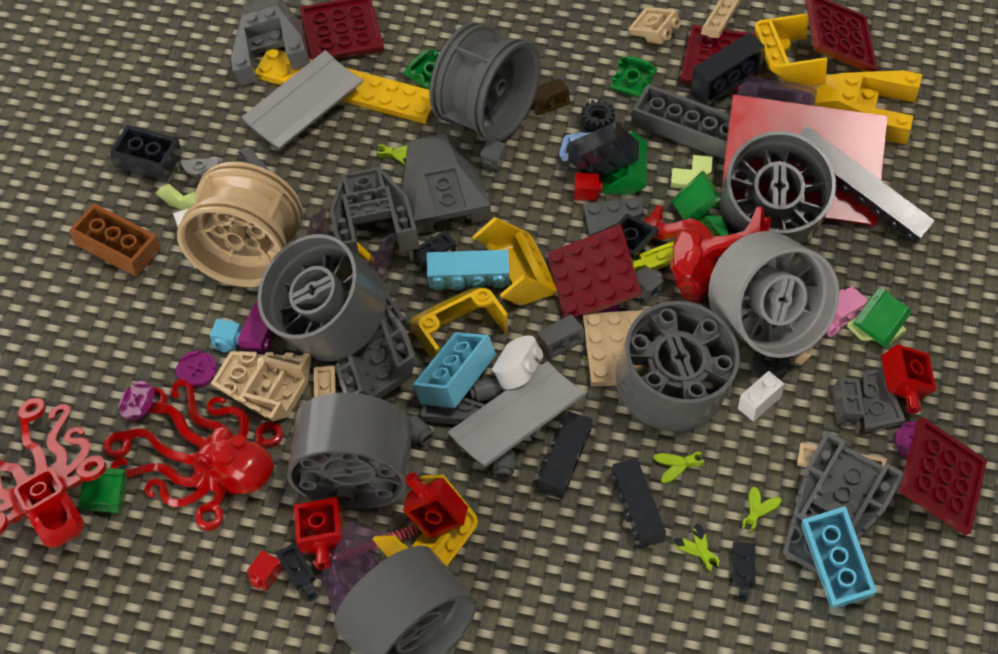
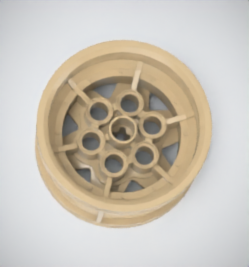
M221 163L208 169L202 176L195 192V203L185 212L177 230L178 244L185 257L197 269L211 278L234 286L256 287L260 285L264 271L271 260L296 236L303 219V207L292 187L273 172L249 163Z

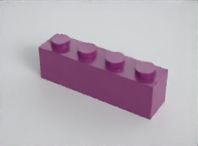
M257 297L237 340L240 351L257 352L259 355H264L266 350H269L271 347L274 332L262 320Z

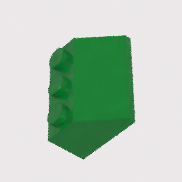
M632 130L629 133L639 141V160L603 175L602 192L605 194H634L647 186V141Z

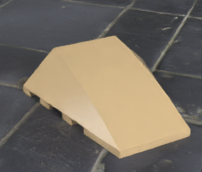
M231 351L212 380L211 385L271 421L289 417L308 385L311 354L303 353V356L295 355L294 353L275 355L274 352H266L265 355H259L257 352Z

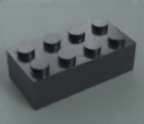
M749 33L737 39L733 44L725 46L717 54L711 55L704 62L698 63L693 68L690 94L700 103L709 105L761 72L765 45Z

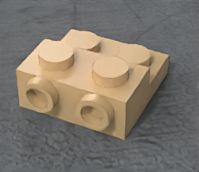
M646 7L628 28L630 35L645 37L647 43L663 44L665 40L671 38L672 31L680 27V19L677 10Z

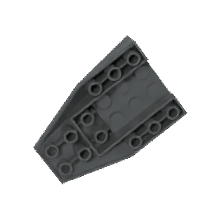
M446 133L409 141L402 190L408 196L417 235L433 232L434 221L470 215L472 223L491 220V205L478 173Z

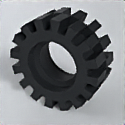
M598 99L597 102L591 100V104L587 102L586 106L582 107L581 125L588 133L615 122V109L611 103L607 105L605 100L603 103L601 99ZM594 115H602V116H604L605 118H603V119H594V118H592V116H594Z

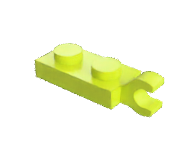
M674 241L639 254L638 260L633 261L636 272L647 266L651 270H658L670 265V261L673 259Z

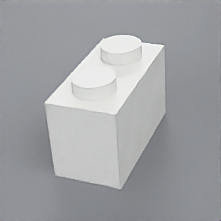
M768 371L740 395L738 409L754 422L782 397L784 383Z

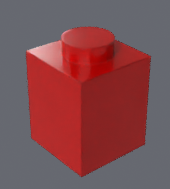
M576 173L574 200L598 201V193L602 194V182H599V174Z
M262 550L247 569L250 584L255 588L260 589L261 587L268 591L283 571L281 561Z

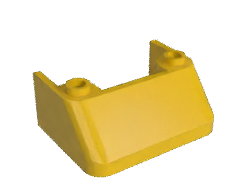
M807 13L760 20L755 24L757 39L765 45L764 57L769 69L793 88L823 84L826 80L827 58L789 63L785 51L790 49V41L807 39Z
M494 217L472 236L475 241L485 244L488 250H508L509 278L512 285L500 294L501 298L522 306L552 296L557 292L554 278L536 242L527 231Z
M470 288L415 315L410 321V326L415 337L431 360H433L440 351V348L431 337V334L437 332L441 326L479 307H485L505 334L508 332V314L489 289Z
M444 474L421 476L420 479L423 481L424 484H428L440 478H444L447 481V483L454 489V491L460 496V498L465 502V500L452 486V484L448 481ZM466 503L468 511L463 526L429 540L421 533L412 547H430L442 562L448 566L476 529L478 523L477 516ZM374 536L373 541L388 558L408 548L396 536Z

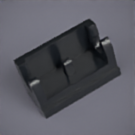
M443 231L419 245V249L412 250L414 264L416 266L421 265V270L424 271L427 269V253L447 252L449 250L456 252L457 244L446 231Z

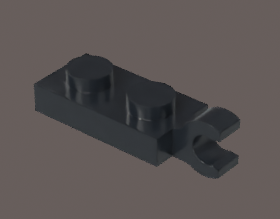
M294 542L275 553L276 557L281 561V565L296 591L303 588L309 601L318 598L317 591L311 583L316 580V577L296 543Z
M733 542L732 586H739L740 601H748L749 587H755V543Z

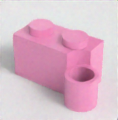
M853 286L839 291L837 312L826 332L829 337L834 336L841 327L856 318L865 307L867 299Z

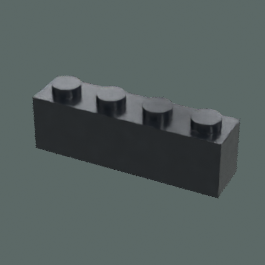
M569 411L566 418L561 419L559 424L560 433L558 436H554L551 444L553 449L551 453H547L544 460V465L546 466L543 471H539L536 482L539 483V492L564 499L591 434L593 419Z
M638 458L613 464L612 473L609 474L610 481L613 486L616 485L617 499L619 504H623L625 508L623 510L624 518L627 523L630 522L632 529L630 531L633 541H637L639 548L665 542L666 530Z

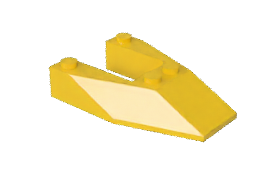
M901 70L826 75L825 83L802 87L798 104L887 116L885 140L907 145L913 115L876 108L878 95L916 103L922 74Z

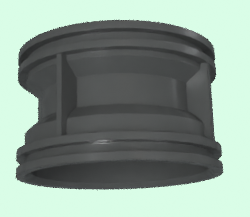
M469 22L461 26L444 45L433 69L429 91L430 105L433 113L439 119L451 124H461L471 128L478 135L496 142L506 139L521 125L533 104L541 75L539 51L529 42L518 38L507 39L497 35L492 28L478 22Z

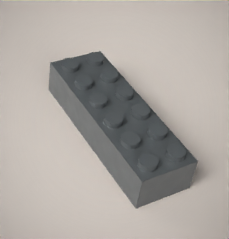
M647 84L632 109L631 125L725 159L730 120L729 113Z

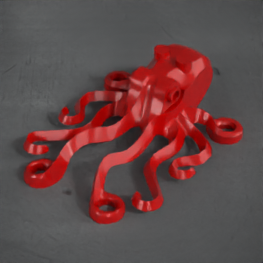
M179 379L173 383L170 389L171 396L178 398L180 395L177 389L181 386L186 387L188 413L191 420L201 427L214 430L211 436L204 438L188 427L181 411L167 404L168 398L165 392L158 387H153L154 395H158L160 399L157 403L153 402L147 412L152 414H169L173 418L181 436L198 446L200 450L193 454L174 450L162 443L151 431L136 428L112 433L104 440L103 449L105 454L110 458L116 459L109 468L116 469L119 465H127L128 461L123 457L130 452L132 440L136 437L146 438L162 455L193 466L194 472L191 476L186 477L180 475L167 464L150 463L126 470L127 478L150 471H158L178 485L197 488L195 492L175 499L170 496L166 483L163 480L150 479L144 488L146 495L154 498L155 493L151 491V486L158 485L162 501L171 507L189 505L212 490L214 492L213 499L201 505L196 511V524L199 528L206 531L217 529L224 521V514L219 505L226 492L232 495L257 492L272 476L275 467L270 453L265 448H273L281 443L283 439L282 428L275 422L268 421L262 423L256 429L255 442L248 441L246 438L249 431V419L245 411L236 406L214 409L213 404H224L226 400L222 397L211 398L206 408L210 414L217 416L233 414L238 417V435H233L230 429L223 423L204 418L198 413L192 384L186 380ZM269 430L274 431L275 436L268 440L263 438L265 432ZM119 441L123 443V446L117 451L111 450L113 443ZM213 512L216 517L213 521L206 522L203 520L204 514Z
M32 398L22 404L18 417L21 422L23 445L32 451L36 470L33 476H28L19 464L7 463L0 459V471L13 475L17 486L12 489H4L0 476V499L4 500V503L0 504V534L6 530L7 525L17 523L27 515L45 547L56 549L77 538L83 533L86 524L68 494V490L79 487L84 481H93L99 478L106 471L107 465L101 456L87 458L91 444L85 438H72L76 434L85 435L82 427H73L65 433L64 441L72 445L81 446L82 449L77 458L67 466V451L56 439L70 418L71 409L67 404H60L54 407L48 414V417L54 420L59 413L64 412L47 437V447L57 457L56 462L48 468L44 451L39 444L31 440L29 432V422L39 419L44 414L46 405L42 399ZM12 511L11 513L5 516V512Z

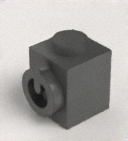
M647 266L636 272L643 293L640 297L647 303L663 293L664 278L659 271L651 270Z

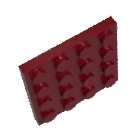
M335 0L299 7L312 60L325 50L335 60L384 51V44L372 0Z
M805 0L815 51L844 62L847 65L859 68L862 71L876 72L878 70L866 15L830 0Z
M692 25L680 83L691 85L693 68L698 63L704 62L711 55L717 54L725 46L733 44L737 39L749 33L724 29L719 38H711L701 34L703 26ZM758 74L731 91L754 94Z
M621 224L547 253L564 318L572 315L578 320L583 318V315L594 314L643 295Z
M926 418L917 419L899 493L963 535L971 534L987 460Z

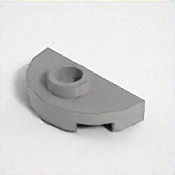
M220 159L181 160V163L186 173L190 174L191 177L198 178L197 174L220 164Z

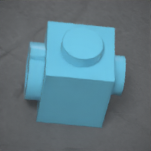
M216 319L210 333L212 346L221 352L236 351L239 345L237 339L241 333L240 324L231 320Z

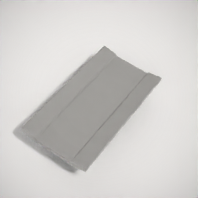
M325 50L243 115L242 119L270 144L280 150L312 123L316 124L318 118L322 119L323 114L362 84L363 79L351 73Z
M547 361L534 371L527 383L504 391L448 431V434L483 467H486L522 440L531 441L532 438L529 435L532 433L538 436L543 425L585 396L586 392L576 387Z

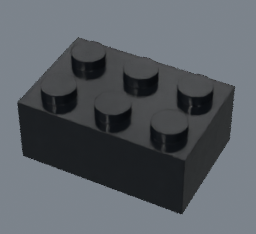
M617 121L569 142L568 161L582 173L599 174V177L639 160V141Z
M130 125L125 126L110 151L115 168L165 182L182 155L178 138Z

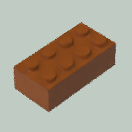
M95 203L69 230L74 245L135 277L140 274L161 250L157 235Z

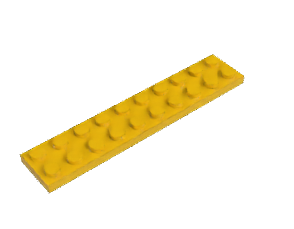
M272 49L266 51L256 68L257 79L282 85L302 68L293 70L286 52ZM346 68L354 75L363 79V83L344 97L341 102L427 124L433 112L430 105V90Z

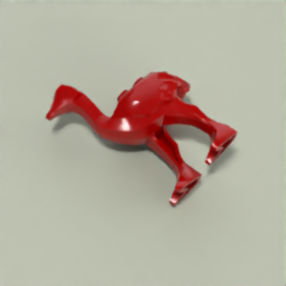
M657 205L655 210L643 220L659 229V232L652 239L666 240L676 237V241L673 243L674 252L673 259L670 261V267L683 298L697 304L703 303L705 301L704 297L709 294L710 278L721 255L737 240L752 233L769 231L771 225V218L764 217L763 207L756 208L750 224L744 231L724 236H714L704 224L692 218L665 224L663 223L662 205Z

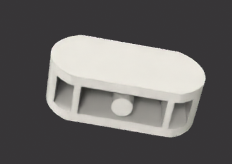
M522 336L509 342L492 368L500 386L503 389L509 390L527 383L543 358L542 350L533 336Z

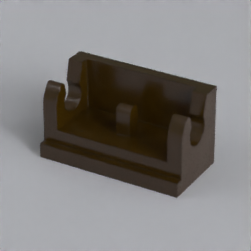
M560 78L538 86L531 106L535 115L538 116L570 104L569 89Z

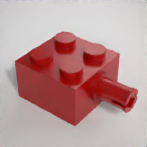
M897 344L881 355L887 390L890 393L905 397L908 413L915 414L921 411L919 401L937 390L930 356L928 353Z
M415 472L406 476L404 482L408 484L412 491L407 493L403 511L428 540L465 524L468 506L444 478L424 484Z
M337 497L294 505L296 543L302 555L316 553L317 568H329V551L346 548L343 510Z

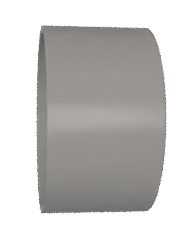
M769 231L756 232L734 242L719 258L710 278L709 303L711 310L726 322L735 337L766 356L790 357L812 347L827 332L837 312L839 284L834 269L820 254L780 233ZM795 252H798L802 261L788 267ZM747 314L749 317L742 322V316Z

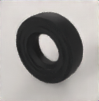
M758 351L754 353L752 368L760 378L770 371L778 379H781L788 372L790 366L789 357H773L778 360L779 365L776 368L770 369L763 364V360L770 356L761 354Z

